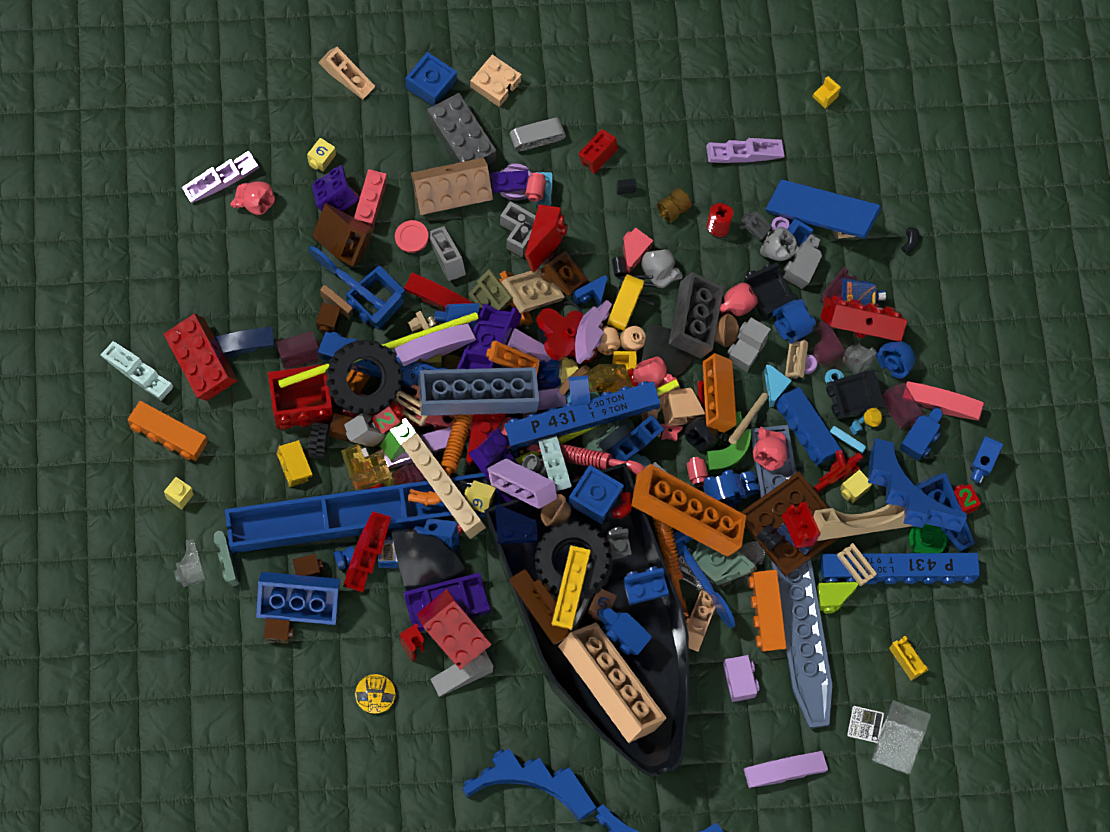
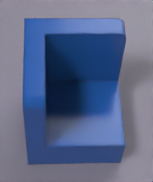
M795 218L788 227L789 232L796 239V246H800L814 231L811 227Z

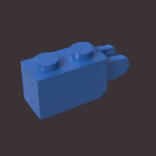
M935 408L928 417L925 415L919 416L899 450L917 461L922 456L926 457L931 449L929 447L930 442L933 441L935 443L940 435L938 430L941 425L938 422L943 412Z
M601 608L597 612L598 618L605 624L602 628L607 632L606 636L610 640L616 641L620 645L621 651L627 655H638L652 638L628 613H615L611 608Z

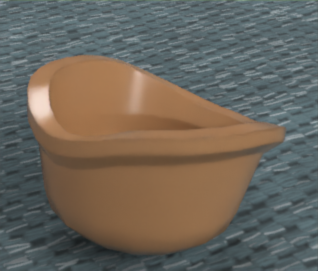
M726 314L724 317L718 318L714 341L723 347H729L735 343L738 337L739 324L734 316Z
M557 494V499L543 506L541 510V519L547 527H560L562 523L568 522L571 517V506L566 501L565 496Z

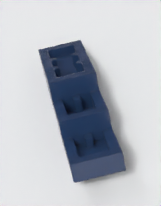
M272 327L215 336L225 358L237 357V354L256 352V349L274 347Z

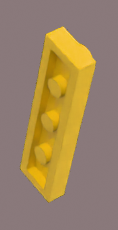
M570 546L552 626L572 630L591 550Z

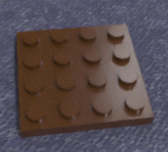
M799 471L741 512L746 515V529L784 577L791 574L839 539L816 540L811 550L804 555L799 551L800 548H795L785 539L784 535L783 541L772 551L766 548L765 542H760L756 538L769 524L775 528L774 532L777 533L779 526L784 523L782 514L792 504H794L796 509L801 502H807L812 515H814L816 510L829 509Z

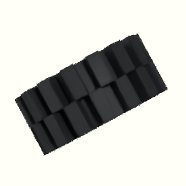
M313 422L308 456L325 459L329 440V424Z

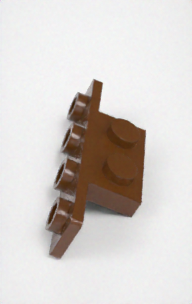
M526 570L510 578V584L553 645L567 638L570 634L568 629L552 626L557 600L551 597L550 590L546 587V584H542L539 579L534 582Z

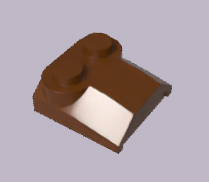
M566 250L541 269L543 280L551 284L554 283L567 296L588 281Z

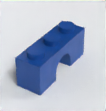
M651 415L628 436H625L616 443L607 453H611L613 459L627 461L652 442L664 428Z

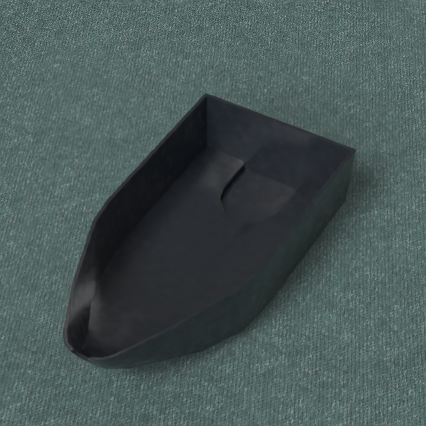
M626 462L601 470L604 474L624 485L622 493H631L632 504L635 485ZM582 477L570 481L572 487L556 491V494L565 496L568 502L569 496ZM621 495L613 508H617L622 503ZM515 499L484 510L489 535L536 660L552 692L583 724L640 772L648 776H659L662 772L674 771L680 766L685 750L689 708V634L683 608L646 513L632 506L631 512L621 519H615L610 511L603 524H600L571 507V517L568 521V524L578 521L581 525L585 523L591 525V528L601 532V535L606 538L607 542L608 532L615 527L627 528L629 532L628 538L632 555L631 557L612 560L611 575L608 577L607 584L603 585L601 589L617 595L612 611L615 613H628L652 638L638 655H627L621 651L620 645L616 641L610 640V642L667 719L654 732L628 743L559 648L563 640L553 645L509 582L510 578L523 570L528 572L534 582L539 579L535 566L537 545L539 542H542V536L546 532L550 533L552 528L551 526H545L541 519L542 507L538 509L520 499ZM571 544L559 550L555 557V567L561 576L564 575L570 546L587 549L586 547L579 544ZM591 553L586 569V574L591 570L593 564V558ZM651 567L663 568L669 595L629 605L623 583L624 577L635 571L639 573L646 572ZM594 593L577 630L597 623L606 635L607 632L602 628L605 624L592 619L591 615L588 614L596 595Z

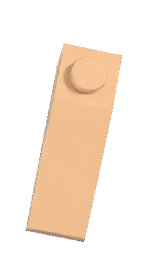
M338 47L329 50L318 62L332 77L362 100L375 87Z

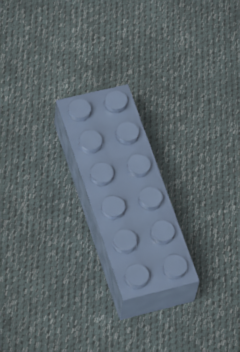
M536 367L420 370L418 387L421 416L537 413L539 393Z

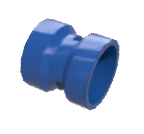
M754 471L739 474L746 496L760 492Z
M352 546L346 547L344 551L338 550L333 552L339 570L345 569L350 564L354 553Z

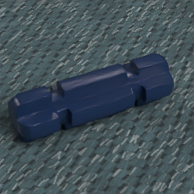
M784 523L781 524L777 529V533L782 537L784 535L785 539L795 547ZM812 546L800 547L799 551L806 555Z

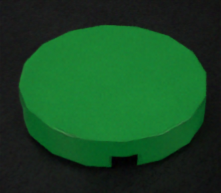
M924 523L923 528L913 526L908 536L909 547L913 553H942L946 548L948 540L947 535L940 527Z

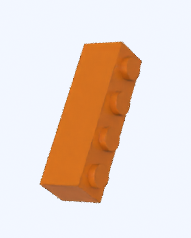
M714 353L703 361L706 426L725 433L736 426L732 360Z
M142 401L138 402L127 419L130 429L134 432L146 434L149 440L155 443L159 441L167 450L179 452L180 456L188 461L192 459L196 462L208 443L205 435Z
M777 570L752 572L751 577H748L749 588L753 589L751 606L755 608L756 616H753L754 628L758 630V636H755L757 648L760 647V651L786 649Z

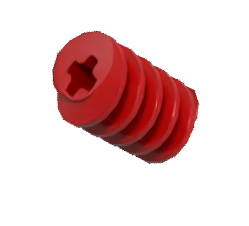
M724 203L714 204L710 208L706 224L709 233L721 238L726 236L733 217V209Z

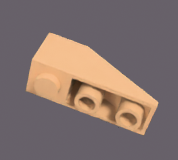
M704 590L700 591L687 624L689 648L695 651H699L715 609L711 596Z

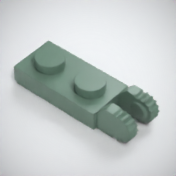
M217 531L214 533L213 538L214 543L221 551L218 552L220 563H224L225 570H222L225 582L228 581L232 587L239 585L228 538L224 532Z

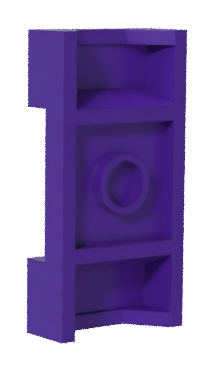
M483 304L472 331L476 340L466 345L457 369L501 368V365L488 360L489 357H486L487 349H491L493 341L506 345L511 331L515 328L517 329L522 317L517 308L513 307L511 312L497 310L488 304Z
M498 428L486 435L487 438L469 453V456L489 481L488 468L504 459L518 464L506 448L510 443ZM496 488L505 502L518 499Z
M480 573L404 592L411 624L413 626L417 623L419 631L426 629L422 626L417 613L446 589L451 592L472 618L490 614V606L486 599Z

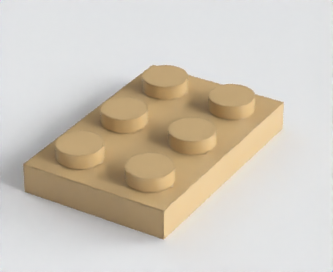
M542 268L537 269L535 272L529 271L505 278L501 282L513 297L512 301L520 313L560 302L564 298L563 293L554 283L551 284L543 280L541 276Z

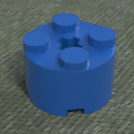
M802 299L792 300L773 311V316L776 315L774 324L778 333L784 340L789 339L788 343L790 344L812 333L813 326L816 325L814 317L809 315L806 310V304Z
M733 470L724 471L718 477L711 476L704 479V492L729 507L742 503L741 498H747L739 474L734 473Z

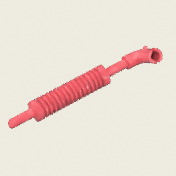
M538 444L529 445L526 449L541 453ZM559 444L564 462L587 467L591 465L596 469L604 470L626 462L629 472L636 474V477L645 468L642 464L632 460L627 462L613 459L611 453Z

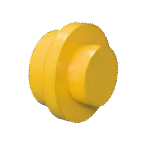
M870 408L864 414V421L871 427H877L882 422V414L877 408Z

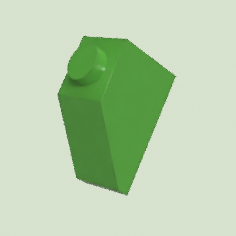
M405 418L389 430L380 447L392 462L405 452L401 444L417 433L419 435V433Z

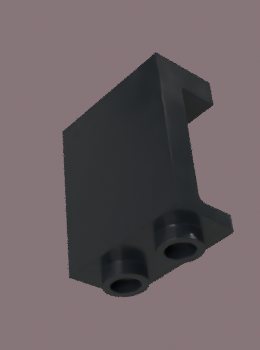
M778 262L775 264L769 263L757 272L755 270L746 274L743 282L749 284L753 293L757 296L756 308L763 321L775 317L773 316L775 309L792 300H799L796 293L792 294L781 275Z
M874 369L827 382L826 392L828 397L832 399L833 405H831V409L837 419L864 412L870 408L885 406Z

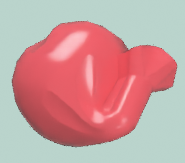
M266 182L244 183L237 187L235 198L230 205L233 208L245 207L254 215H262L274 204L275 196L272 187Z
M742 282L730 288L724 295V303H721L719 315L724 317L731 312L735 316H743L754 309L758 299L750 285Z
M659 356L640 362L633 370V376L638 384L643 381H649V383L654 381L656 389L675 379L678 382L676 377H672V374L667 373L666 363Z
M760 427L758 429L759 440L753 449V458L767 470H777L787 460L786 437L782 432L770 431Z

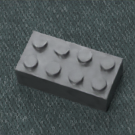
M459 93L427 109V120L455 163L483 157L487 165L496 161V149Z
M691 272L680 281L669 339L670 345L700 359L713 350L723 286L694 272Z

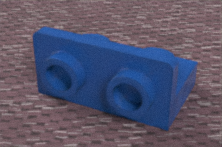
M651 567L646 572L639 573L635 571L624 577L623 583L629 605L669 595L663 568Z

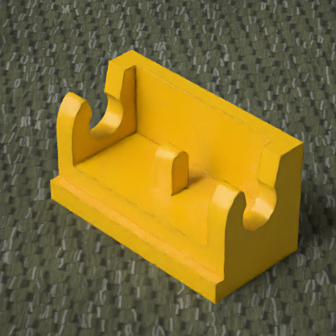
M299 440L279 446L276 454L289 487L291 488L309 481L308 478L312 477V472Z
M906 635L901 640H896L892 643L889 649L911 681L928 671V667L924 665L909 643Z

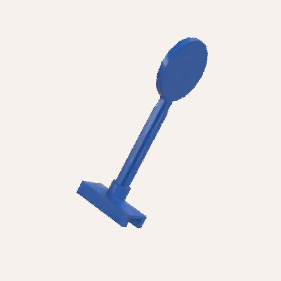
M314 246L308 247L309 253L319 264L331 273L337 274L341 280L374 305L378 312L371 318V321L378 330L383 327L404 303L401 299L402 296L398 292H395L387 302L377 298L346 272L338 269L319 249Z
M680 531L675 532L673 538H675L676 544L674 545L677 546L675 548L677 553L683 557L705 592L711 596L722 621L728 628L732 629L735 627V621L724 599L717 592H714L712 585L688 551L686 543L694 539Z

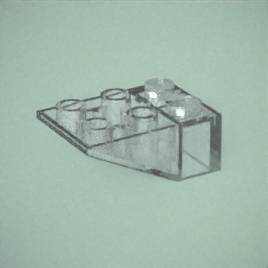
M892 701L889 705L871 761L910 774L931 714Z

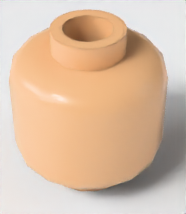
M602 326L601 330L604 333L600 338L602 342L597 347V350L604 355H612L614 351H618L621 345L618 332L615 328Z
M630 326L620 335L621 346L626 351H638L645 344L646 334L638 326Z

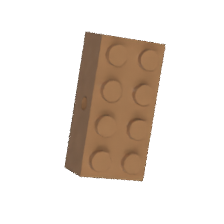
M484 157L411 173L416 205L420 215L493 200L488 165Z

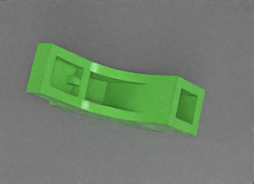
M736 412V426L732 427L733 433L744 419L741 418V412ZM751 429L745 430L735 444H731L723 450L707 451L706 464L708 476L722 474L724 471L732 470L740 464L750 444Z

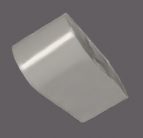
M551 118L518 127L509 133L515 151H524L564 139L566 136L560 118Z

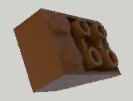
M325 203L312 236L337 259L353 267L362 261L374 228Z

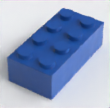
M261 572L258 581L256 618L336 625L340 579Z

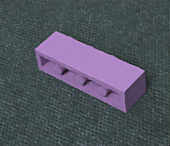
M504 459L488 468L492 486L538 509L557 499V487L554 481L517 463Z

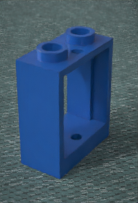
M380 265L359 282L368 289L378 280L392 295L398 292L402 296L401 299H405V290ZM352 288L346 293L347 303L353 307V311L356 310L359 313V317L364 323L368 322L373 326L371 318L375 314L371 315L356 300L360 294Z

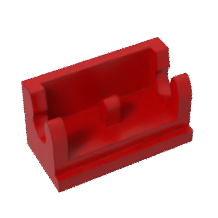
M601 129L578 153L582 165L585 166L587 164L590 172L595 174L618 150L616 138Z
M801 502L796 509L794 504H792L782 514L783 521L795 547L813 546L821 533L807 502Z
M417 623L400 633L401 646L411 661L416 660L417 658L414 653L416 647H419L420 651L424 652L422 644L424 643V638L419 631Z

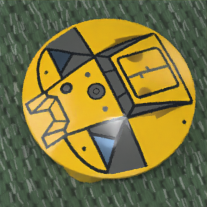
M379 674L369 675L358 683L355 692L356 701L359 707L366 712L381 713L389 710L393 704L395 688L387 677Z

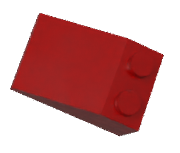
M538 205L525 252L531 272H535L562 242L563 235L567 234L568 225L565 223V215L562 214L560 207Z

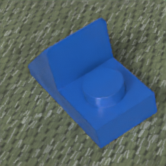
M604 275L574 291L572 297L574 303L583 304L593 297L599 307L602 304L606 289L607 276Z
M588 375L568 377L571 404L573 406L590 404Z

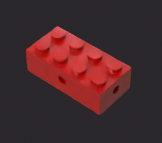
M838 295L825 297L820 318L830 327L901 342L907 319L902 316V313L897 312L895 308L885 306V309L879 308V305L870 302L865 305L856 299L847 301L843 300L844 297Z
M194 313L164 333L197 398L208 401L238 381L204 317Z

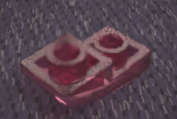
M415 463L405 465L391 474L395 485L426 480Z

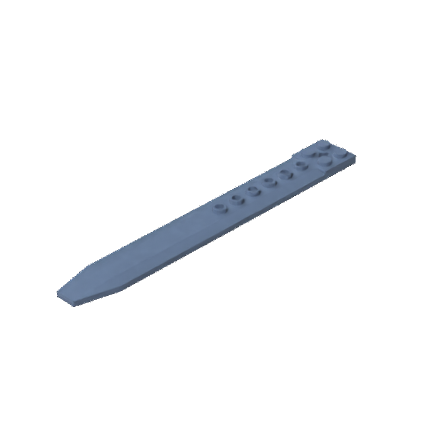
M788 425L763 427L770 431L782 432L785 435L788 456L786 462L774 471L767 470L754 460L761 498L796 473ZM759 428L751 429L752 450L759 440ZM811 559L786 577L771 560L772 568L777 570L786 653L794 695L809 728L829 726L832 680Z

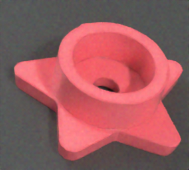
M660 424L664 428L661 440L672 439L676 442L678 440L677 434L683 430V427L678 425L666 427L665 424Z

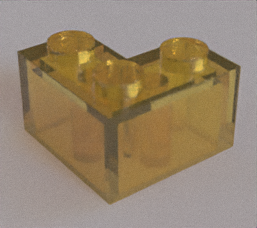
M598 364L584 374V376L588 375L590 392L615 393L626 386L634 387L625 364Z
M360 444L341 450L355 491L364 490L393 479L382 451L365 457Z

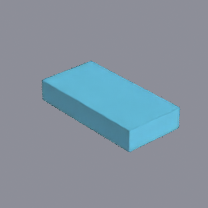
M833 426L830 431L833 436L859 453H864L865 445L836 426Z

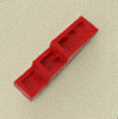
M413 272L404 287L405 292L422 298L423 302L438 307L439 311L445 312L446 304L473 303L448 288Z
M372 511L356 545L343 587L360 592L364 591L368 573L373 572L377 554L381 555L391 519L390 516Z

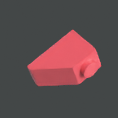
M636 227L632 232L628 231L623 238V253L628 274L639 264L644 254L650 251L653 240Z

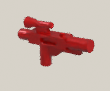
M837 450L835 452L837 461L831 466L830 471L819 479L820 482L814 486L816 492L819 493L839 478L841 481H844L850 475L859 471L860 468L856 463L862 460L863 456L858 452L852 458L849 457L845 460L843 451Z

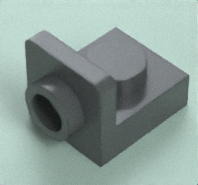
M757 211L746 213L741 219L742 223L739 225L740 229L746 228L758 241L762 240L772 227Z
M615 527L608 532L607 539L612 560L631 557L632 555L627 528Z

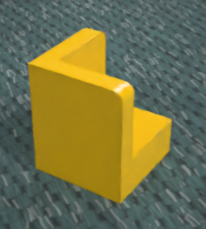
M827 76L823 85L812 97L824 108H827L838 98L841 87Z
M614 351L612 357L613 375L629 376L628 369H634L637 366L636 351Z

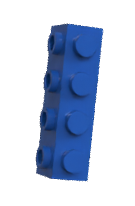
M798 387L787 392L775 403L778 411L783 415L788 426L793 430L800 444L803 445L815 465L818 466L833 459L836 456L835 452L841 450V448L801 388Z

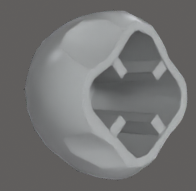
M778 227L768 232L760 253L762 256L773 260H787L795 253L796 239L788 229Z
M669 250L650 251L644 254L641 262L642 268L646 275L654 276L650 280L655 286L665 288L673 281L682 279V272L674 267L675 258Z

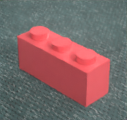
M368 169L354 216L355 219L372 228L375 226L387 185L386 173Z

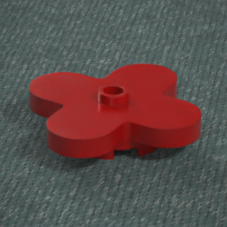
M545 308L538 314L537 323L545 332V337L547 336L544 349L552 359L561 361L568 355L576 358V334L580 321L584 316L583 313L570 311L566 317H563L557 311ZM597 348L593 349L595 351L594 355L588 361L585 359L584 363L591 362L595 358Z

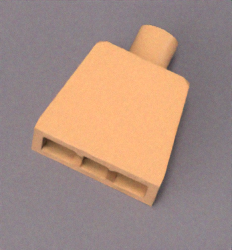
M680 386L668 391L661 398L666 427L689 424L693 419L705 415L700 402L691 388L680 389Z

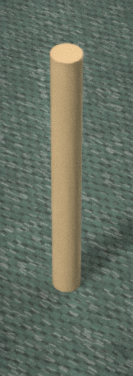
M762 393L729 438L731 444H735L769 398L768 394Z

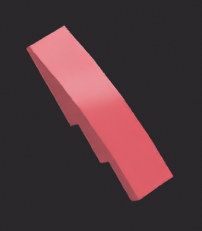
M907 381L902 397L903 401L922 404L923 408H938L944 415L977 421L980 420L984 407V402L948 390Z

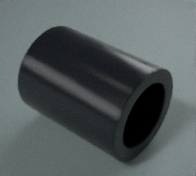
M622 256L613 258L614 276H626L625 258Z

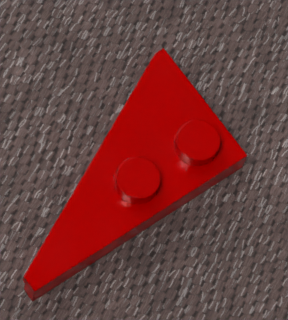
M509 413L474 414L466 458L468 465H471L473 462L469 453L487 438L486 435L499 428Z

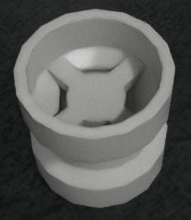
M534 454L525 457L522 463L523 467L544 477L547 475L543 459Z

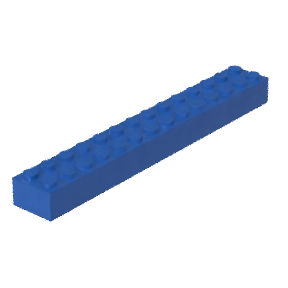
M483 473L450 477L454 484L455 482L460 483L461 480L481 483V480L486 476ZM428 481L225 509L231 553L361 535L372 511L391 517L387 531L425 526L428 519L456 521V519L442 501L438 504L427 506L408 501V495L411 494L410 489L426 493L429 491L435 492ZM497 490L494 504L497 505H492L491 508L502 504L501 495ZM476 513L479 518L485 517V513L483 515Z

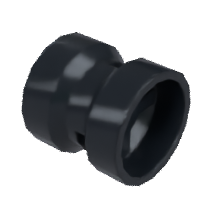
M771 524L767 525L756 536L760 542H765L766 548L769 551L775 549L784 539L780 534L774 532L775 528Z

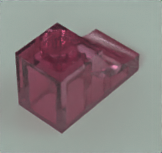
M821 321L817 328L820 343L816 344L813 355L817 362H820L824 367L842 358L845 349L832 328L826 322Z

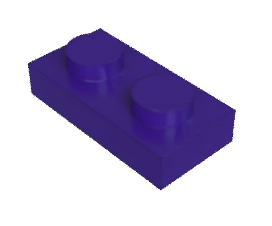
M528 170L491 173L492 193L526 191Z

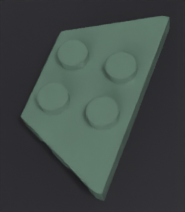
M698 541L697 549L692 555L702 572L717 586L757 570L756 566L738 550L727 557Z

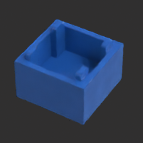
M427 52L405 78L406 89L431 106H434L444 98L457 82V71Z
M589 465L569 496L568 503L571 507L603 524L622 494L624 485Z

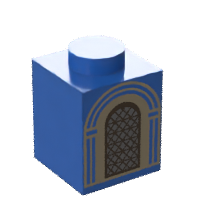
M385 537L382 553L378 555L379 568H398L392 537Z

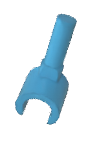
M864 416L859 420H855L850 426V430L854 435L863 430L861 424L864 422Z

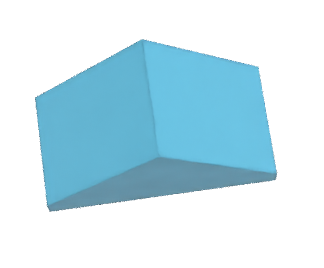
M766 365L764 375L769 396V407H774L778 399L789 388L791 380L771 365Z

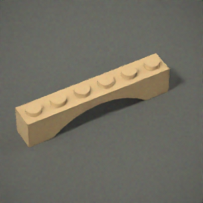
M416 433L401 444L469 539L486 527L419 435Z
M892 504L863 514H844L829 508L816 510L813 515L821 533L817 541L912 526L904 524V507Z

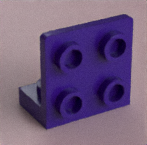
M342 165L332 169L327 175L317 179L312 184L316 206L321 211L325 203L340 211H344L359 201V195L347 183L345 170Z

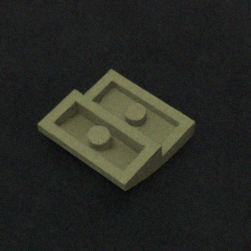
M491 269L485 272L477 281L478 284L469 292L473 301L480 304V310L483 304H488L497 310L504 311L513 298Z

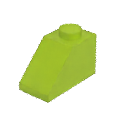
M819 583L816 592L820 611L827 614L834 613L855 592L858 583Z

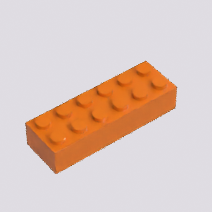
M652 464L637 474L631 506L727 557L742 547L746 515Z

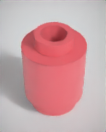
M531 173V176L528 177L525 192L528 200L539 202V200L544 198L546 187L545 175Z
M693 457L686 464L690 482L694 487L703 486L705 484L704 479L709 477L706 462L701 457Z

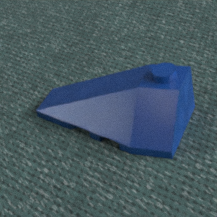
M946 472L931 476L917 483L916 487L927 496L945 506L962 512ZM966 521L961 532L940 527L958 551H962L975 544Z

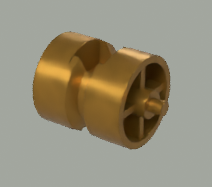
M680 188L673 190L668 198H663L656 204L660 213L659 216L672 223L679 217L680 213L686 212L692 207L688 197L689 194Z

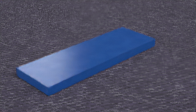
M782 179L766 207V212L793 220L795 218L800 222L864 239L869 234L881 210V206L878 204Z

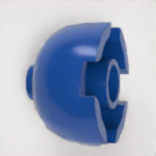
M889 341L877 353V360L883 369L886 367L892 372V377L904 378L914 367L916 359L914 351L909 344L903 341Z

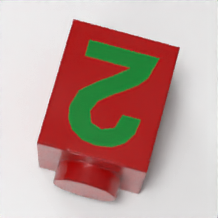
M393 401L387 408L376 412L371 419L383 434L400 423L405 415L402 407Z
M961 484L953 489L962 512L969 514L976 511L981 505L971 484L966 486Z

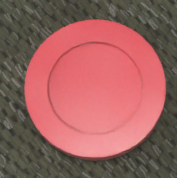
M415 220L402 223L395 232L397 246L406 253L421 251L429 240L428 230L425 225Z

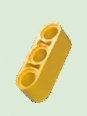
M629 274L625 276L607 325L621 331L627 328L644 286V280Z

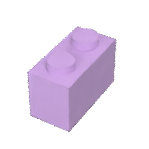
M748 655L725 659L723 666L732 702L755 698L757 691H759V684L757 679L754 680L752 672H755L753 661L749 660Z

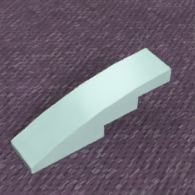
M114 341L101 354L106 361L160 401L173 389L172 383L158 375L154 369L143 363L139 357Z
M557 435L538 440L548 478L556 484V491L572 487Z

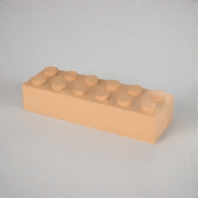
M597 623L571 632L559 645L561 651L628 743L654 732L667 719Z

